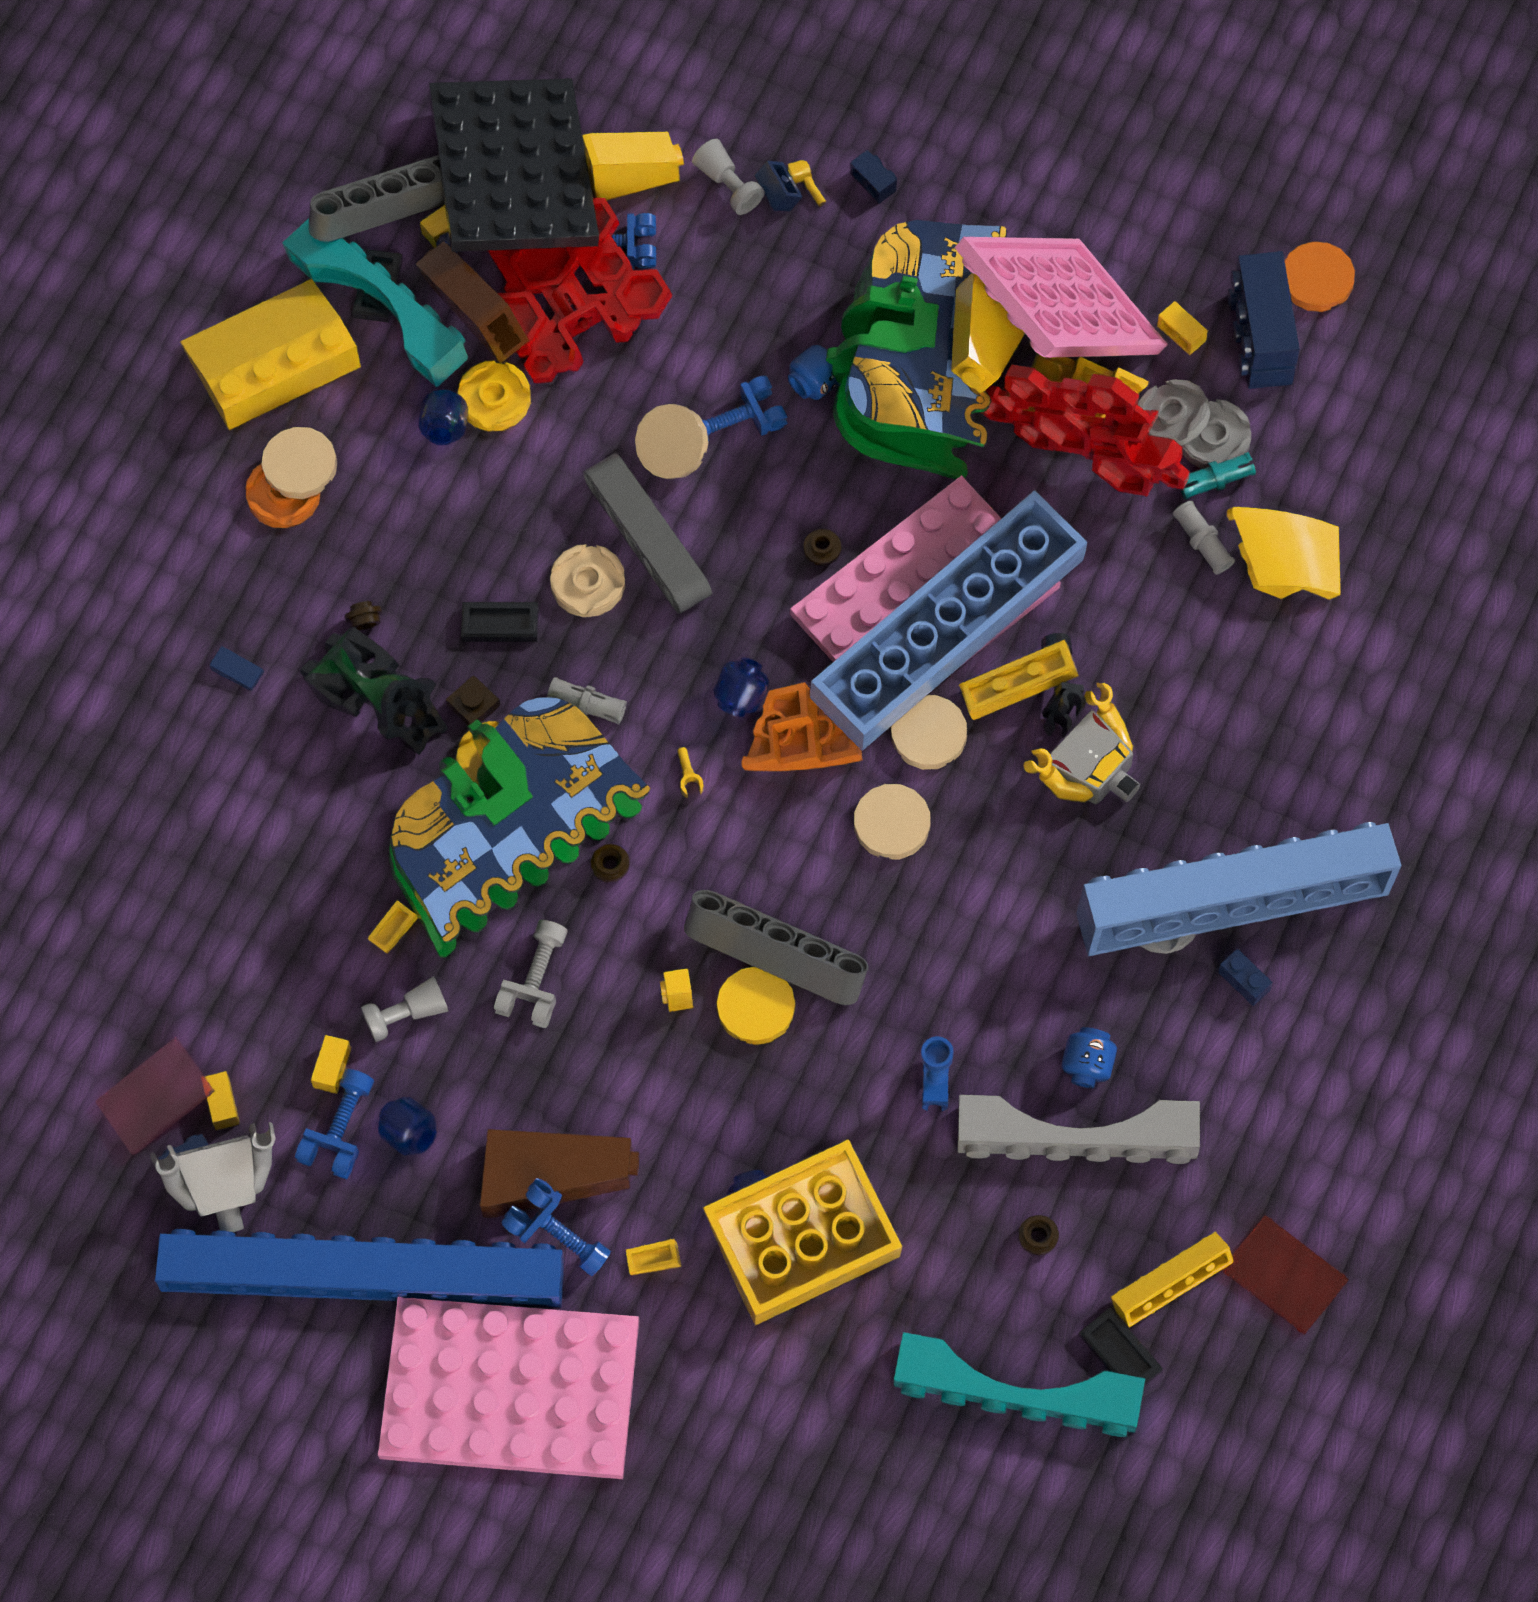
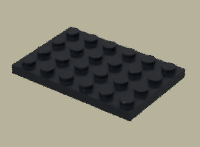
M572 78L429 83V99L451 252L598 246L599 231Z

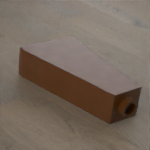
M445 241L436 248L429 250L416 263L426 282L500 364L529 341L508 304L456 252H451V247Z
M488 1129L480 1201L483 1218L503 1216L512 1206H516L523 1211L540 1208L531 1203L525 1195L529 1190L527 1188L536 1178L544 1180L554 1191L562 1194L559 1203L629 1189L631 1175L638 1176L640 1153L633 1151L631 1138Z

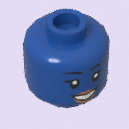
M821 345L810 346L793 359L789 365L790 374L788 375V381L793 390L803 399L809 397L814 400H820L839 385L832 373V364L826 361L827 349Z
M1081 1027L1079 1032L1068 1036L1061 1068L1065 1073L1072 1076V1084L1084 1088H1094L1095 1082L1101 1083L1110 1079L1117 1046L1110 1040L1111 1035L1109 1033L1094 1028Z

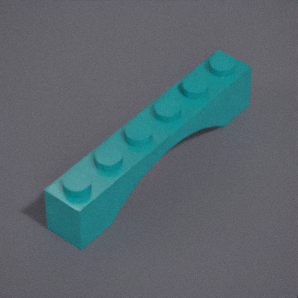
M307 219L282 242L289 260L314 282L336 283L356 289L360 288L384 304L397 318L402 327L404 349L412 367L436 388L468 359L463 345L466 342L463 335L452 325L448 328L440 322L439 315L429 305L425 304L422 307L417 303L415 295L406 285L400 283L397 286L390 280L391 275L380 263L376 262L373 265L366 259L367 255L354 241L348 244L343 238L329 242L316 240L309 233V219Z
M905 1332L902 1335L894 1376V1386L900 1387L901 1394L906 1396L925 1398V1393L941 1395V1401L947 1404L965 1406L967 1400L982 1403V1410L1004 1414L1006 1408L1022 1411L1021 1417L1034 1421H1046V1416L1062 1419V1425L1076 1429H1086L1087 1424L1103 1427V1433L1117 1437H1126L1127 1431L1136 1432L1145 1378L1104 1371L1086 1381L1067 1387L1042 1390L1019 1388L995 1381L974 1370L959 1358L942 1339Z

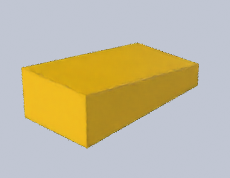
M397 900L367 939L388 954L418 919V916Z
M675 1239L626 1249L630 1275L681 1267L678 1245Z

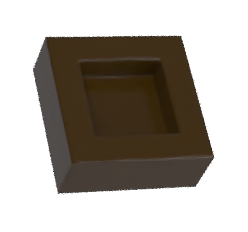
M474 675L446 698L447 706L467 725H470L476 719L483 722L501 706L499 698Z

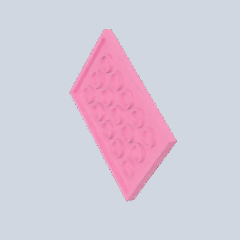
M963 237L954 247L963 257V265L982 280L986 285L984 287L986 293L992 299L1001 303L1008 312L1007 317L1010 322L1025 332L1031 340L1030 345L1033 350L1045 358L1157 355L1168 345L1080 239Z
M961 475L790 608V615L829 659L834 662L1002 518ZM1057 582L973 656L1060 588L1061 582Z
M398 1297L378 1450L379 1459L623 1479L639 1317Z

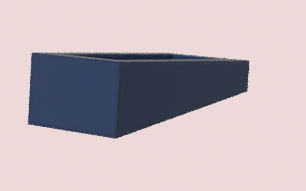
M221 646L210 663L211 671L250 691L254 689L264 673L262 668Z

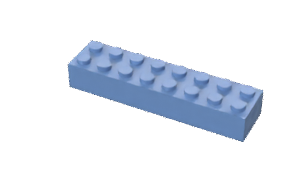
M1034 490L811 681L810 699L863 751L1084 560L1088 542Z
M1367 822L1356 826L1351 831L1338 833L1337 830H1327L1319 833L1315 838L1300 840L1297 837L1288 838L1279 842L1276 846L1263 848L1261 845H1253L1242 849L1240 853L1227 856L1224 853H1213L1204 857L1202 861L1187 863L1184 860L1174 861L1158 870L1149 871L1147 868H1139L1128 872L1126 876L1113 879L1110 876H1099L1091 879L1088 884H1084L1076 915L1087 955L1092 956L1153 942L1176 939L1190 934H1200L1387 896L1402 865L1389 823L1376 825L1374 822Z

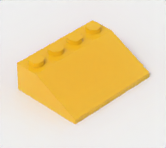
M312 279L180 341L228 430L240 426L361 367L355 342L340 316Z
M849 1139L703 1207L735 1285L755 1325L899 1258L902 1251V1245Z

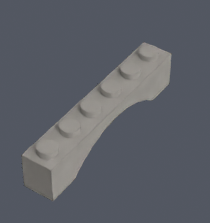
M959 1095L958 1153H966V1156L970 1158L980 1159L987 1158L990 1154H1006L1007 1158L1022 1160L1029 1158L1030 1155H1046V1158L1049 1160L1063 1161L1069 1159L1070 1156H1086V1159L1089 1161L1103 1162L1108 1161L1110 1157H1126L1127 1161L1133 1163L1148 1162L1150 1158H1166V1161L1172 1164H1185L1190 1162V1159H1197L1200 1149V1101L1159 1100L1144 1112L1123 1122L1104 1127L1071 1128L1056 1126L1034 1119L1015 1109L1000 1096Z

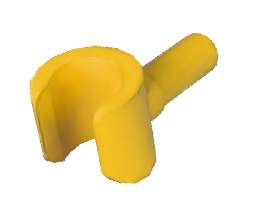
M800 160L789 163L788 171L795 184L804 182L805 187L818 206L824 205L826 200L814 184L808 162Z
M685 747L679 748L677 752L683 770L681 793L684 797L688 798L685 785L689 782H695L699 786L700 794H702L703 780L698 774L694 773L687 749Z

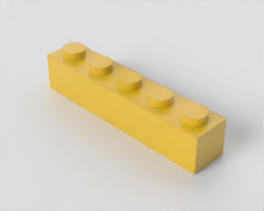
M1216 1231L1204 1237L1195 1245L1182 1251L1179 1255L1161 1264L1155 1270L1140 1277L1134 1283L1111 1296L1116 1313L1130 1328L1232 1264L1234 1261L1230 1247Z

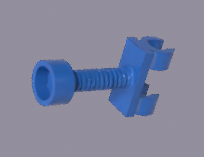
M634 213L627 214V233L623 235L616 234V236L613 234L612 238L618 247L627 249V258L632 265V269L635 266L639 268L655 267L656 247L650 244H642L635 247V235L639 237L655 236L656 216L650 213H641L634 216Z
M759 376L752 379L749 383L744 382L740 384V395L745 405L724 412V414L721 413V415L714 416V418L702 420L707 429V436L711 432L714 433L721 430V428L724 429L735 423L737 424L738 421L742 422L749 418L753 419L761 436L767 434L768 431H776L787 425L788 423L785 418L788 416L782 406L771 407L763 413L757 402L768 398L772 394L770 389L772 385L768 377Z
M935 1036L927 1039L921 1048V1060L924 1071L922 1109L928 1111V1106L939 1105L942 1106V1111L948 1109V1071L953 1060V1047L947 1039Z
M345 1069L339 1084L344 1088L345 1094H343L342 1101H340L332 1121L333 1123H331L329 1128L330 1130L324 1135L306 1128L296 1150L295 1158L297 1162L311 1166L320 1146L338 1153L332 1166L333 1175L344 1179L349 1178L359 1151L357 1146L341 1141V1138L344 1135V1131L349 1123L348 1120L352 1116L351 1113H353L359 1097L369 1095L374 1084L373 1078L354 1069Z
M536 1178L527 1188L529 1190L525 1195L531 1203L541 1209L530 1219L523 1210L512 1206L504 1215L505 1218L501 1221L502 1225L513 1235L519 1236L523 1243H526L539 1227L544 1228L545 1231L547 1230V1233L560 1240V1243L563 1242V1245H566L567 1248L569 1247L573 1253L575 1252L580 1258L578 1267L590 1276H593L605 1263L611 1250L599 1241L594 1244H586V1241L583 1242V1239H580L579 1236L577 1237V1234H574L573 1231L571 1232L568 1227H564V1224L561 1225V1222L552 1217L551 1213L558 1206L562 1194L554 1191L544 1180Z

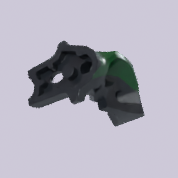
M350 627L344 635L333 633L325 642L324 649L327 654L320 662L308 660L300 669L305 682L320 702L354 717L361 713L359 710L366 703L375 711L378 720L377 728L381 735L388 740L398 737L408 749L418 755L425 749L432 735L437 732L444 734L448 729L430 700V694L436 687V683L429 678L414 680L402 673L396 672L395 670L399 666L396 660L380 645L355 627ZM375 659L374 662L368 664L370 660ZM406 716L412 719L409 727L405 725Z

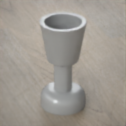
M712 139L706 142L695 152L692 158L693 165L715 182H723L733 193L730 205L736 214H746L761 202L765 193L764 189L757 182L743 183L734 173L735 165L719 139Z
M434 976L404 995L405 1001L382 1011L379 1010L377 1005L372 1003L361 1007L375 1042H379L387 1037V1025L411 1015L415 1020L449 1012Z

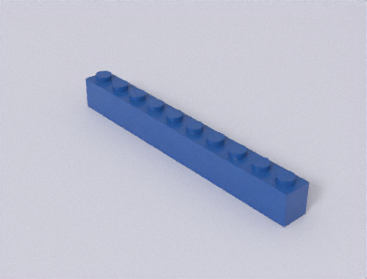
M174 1229L171 1234H160L155 1281L161 1292L397 1301L398 1297L505 1306L562 1307L565 1261L562 1250H557L551 1244L539 1243L532 1245V1248H516V1245L513 1243L495 1242L492 1243L491 1247H482L466 1240H456L451 1245H435L436 1242L429 1239H414L411 1241V1244L395 1243L394 1239L387 1237H375L371 1239V1242H357L355 1238L344 1235L333 1236L331 1240H315L316 1238L312 1235L294 1234L291 1236V1239L276 1238L274 1234L266 1232L252 1233L251 1237H236L235 1233L229 1231H213L211 1236L196 1235L194 1231L187 1229Z

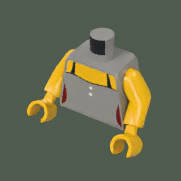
M1097 683V687L1101 691L1099 700L1096 699L1092 691H1086L1084 694L1089 705L1099 708L1097 713L1091 709L1051 754L1045 749L1032 750V754L1038 758V766L1034 761L1029 760L1024 762V769L1028 773H1040V780L1059 799L1078 802L1090 801L1093 804H1098L1112 791L1122 800L1128 802L1140 788V783L1127 774L1132 766L1133 745L1118 710L1113 703H1109L1113 697L1111 687L1105 683Z

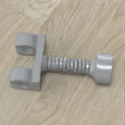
M548 920L538 921L533 937L539 941V945L525 984L521 985L503 979L494 1005L496 1014L510 1017L516 998L536 1003L531 1017L532 1024L547 1028L556 999L554 994L541 991L538 988L544 976L543 974L549 962L552 949L554 947H562L568 932L565 927Z

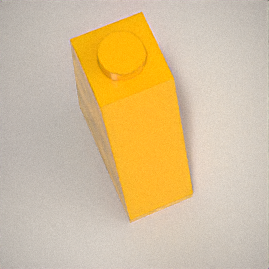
M668 132L589 133L582 135L590 185L595 198H605L607 201L680 181L679 166L684 165L683 155L679 144H672Z
M972 273L956 289L951 371L960 377L967 386L982 393L999 379L1025 332L1010 322L1006 309L1000 302L995 301L986 293L984 288L986 285L976 274Z

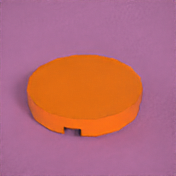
M1324 242L1302 244L1291 251L1285 259L1291 301L1307 311L1324 312L1331 310V307L1338 304L1340 306L1347 300L1353 290L1355 269L1351 259L1340 248Z
M261 464L253 469L246 481V499L250 512L259 522L273 528H289L299 525L311 517L319 505L320 493L305 499L288 498L281 495L279 491L267 483Z

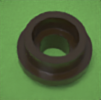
M818 529L811 532L804 541V554L806 558L818 566H827L833 563L841 553L839 537L827 529ZM824 542L828 543L829 547L818 549L816 544Z
M371 601L359 602L350 606V612L344 615L345 622L350 623V627H355L359 631L373 628L381 624L379 616L382 614L380 606H373Z
M606 844L599 847L591 858V868L594 875L604 882H616L622 879L630 867L627 852L622 847L614 844ZM608 860H614L618 863L614 869H606L603 865Z
M1031 1216L1020 1226L1019 1242L1023 1249L1030 1254H1048L1058 1243V1227L1053 1220L1046 1216ZM1034 1231H1042L1046 1235V1239L1042 1242H1036L1032 1239L1031 1234Z

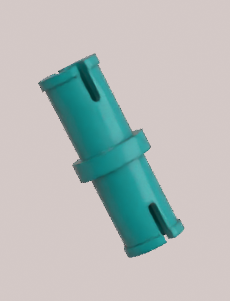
M1249 452L1220 463L1216 461L1209 462L1207 464L1208 467L1190 473L1186 485L1192 483L1195 485L1184 488L1181 491L1183 498L1186 500L1189 497L1214 488L1220 491L1225 489V484L1250 475H1256L1254 464L1238 468L1252 461Z

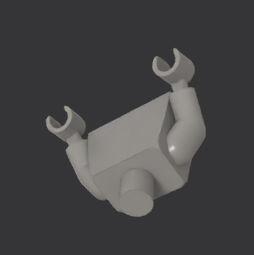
M268 1122L269 1129L263 1134L256 1133L255 1124H251L249 1127L251 1138L245 1135L175 1153L173 1147L168 1145L169 1155L165 1159L158 1160L154 1152L150 1154V1158L161 1176L166 1191L183 1208L189 1211L197 1210L200 1216L216 1213L220 1231L236 1232L244 1229L239 1207L254 1203L255 1195L264 1189L272 1166V1146L276 1139L273 1124Z

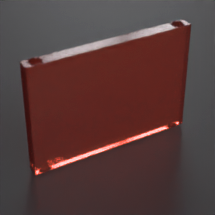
M1266 1215L1232 1255L1234 1262L1221 1270L1226 1276L1236 1281L1304 1335L1349 1281L1345 1274L1340 1273Z

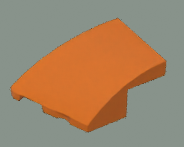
M804 682L768 692L763 705V714L757 720L753 730L754 740L747 757L743 756L741 764L743 769L748 771H791L837 766L863 761L862 751L810 699V688Z

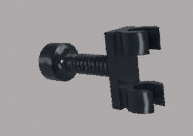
M1049 634L1041 641V648L1043 649L1065 640L1071 655L1073 654L1071 638L1067 634ZM1066 681L1054 686V694L1042 711L1043 717L1047 718L1043 728L1048 736H1051L1054 732L1055 723L1062 727V738L1067 735L1072 727V720L1069 714L1073 707L1076 706L1075 712L1077 717L1086 705V698L1083 695L1084 685Z

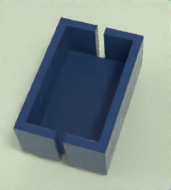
M1283 251L1239 255L1236 270H1231L1232 288L1228 289V305L1230 311L1236 310L1237 321H1233V335L1235 343H1241L1242 353L1238 355L1240 375L1247 376L1249 389L1293 385L1295 365H1297L1300 348Z

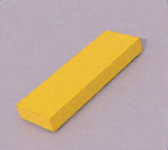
M1062 640L960 683L959 686L972 720H976L1057 686L1061 682L1076 678L1079 675L1066 641Z

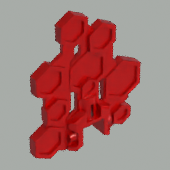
M593 198L599 231L598 246L487 250L507 281L504 287L506 293L497 294L508 304L529 339L526 344L514 353H517L520 358H528L524 363V367L534 383L552 382L558 372L578 371L584 360L578 346L572 339L573 337L602 321L616 343L628 342L633 335L632 332L636 331L641 321L659 319L672 298L669 287L657 269L635 271L632 269L629 259L612 238L620 223L605 198ZM579 265L594 287H603L607 293L587 295L574 274ZM533 294H543L555 313L551 321ZM573 304L574 307H575V309H576V311H573V309H572V307H571L570 305Z
M1011 365L1005 375V389L1007 391H1003L998 386H989L985 390L990 395L991 404L986 411L980 413L989 420L1013 424L1014 433L1033 448L1080 454L1086 459L1093 460L1092 471L1118 492L1148 496L1154 483L1159 484L1161 481L1168 487L1184 489L1189 480L1190 471L1180 464L1182 447L1174 439L1148 435L1158 417L1159 411L1143 410L1138 406L1139 395L1117 377L1093 374L1088 384L1082 380L1064 378L1062 382H1054L1047 379L1035 368ZM1029 407H1035L1034 412L1026 410H1028ZM1097 413L1106 415L1105 418L1095 417Z

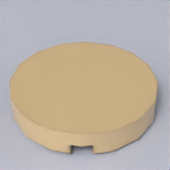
M677 404L657 406L648 412L638 425L635 437L637 455L642 465L655 476L666 479L686 477L697 470L703 462L701 460L708 448L707 429L700 416L687 407Z
M293 427L281 431L269 441L263 451L261 465L267 483L279 491L281 495L288 498L305 499L318 495L325 489L324 486L330 480H333L336 475L337 458L332 443L323 433L312 428Z
M587 544L576 545L564 551L554 562L551 570L552 595L560 607L573 615L581 617L599 616L611 610L621 600L625 589L624 568L614 553L602 546L587 547Z
M926 695L891 726V742L894 749L896 748L901 758L907 764L919 769H939L946 766V763L951 762L953 759L955 760L961 755L967 741V722L961 710L950 700L937 695Z
M884 784L871 789L860 799L854 812V831L859 843L870 854L877 857L883 856L899 860L913 855L925 844L930 831V811L925 800L914 789L901 784Z

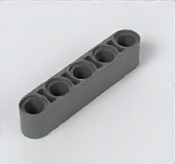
M438 155L314 195L310 203L308 228L310 235L319 241H334L445 205Z
M617 453L610 455L583 471V476L589 489L678 614L712 595V589L700 568Z
M699 890L692 896L684 924V932L688 937L835 1003L851 1005L858 1001L869 967L861 956L717 892Z

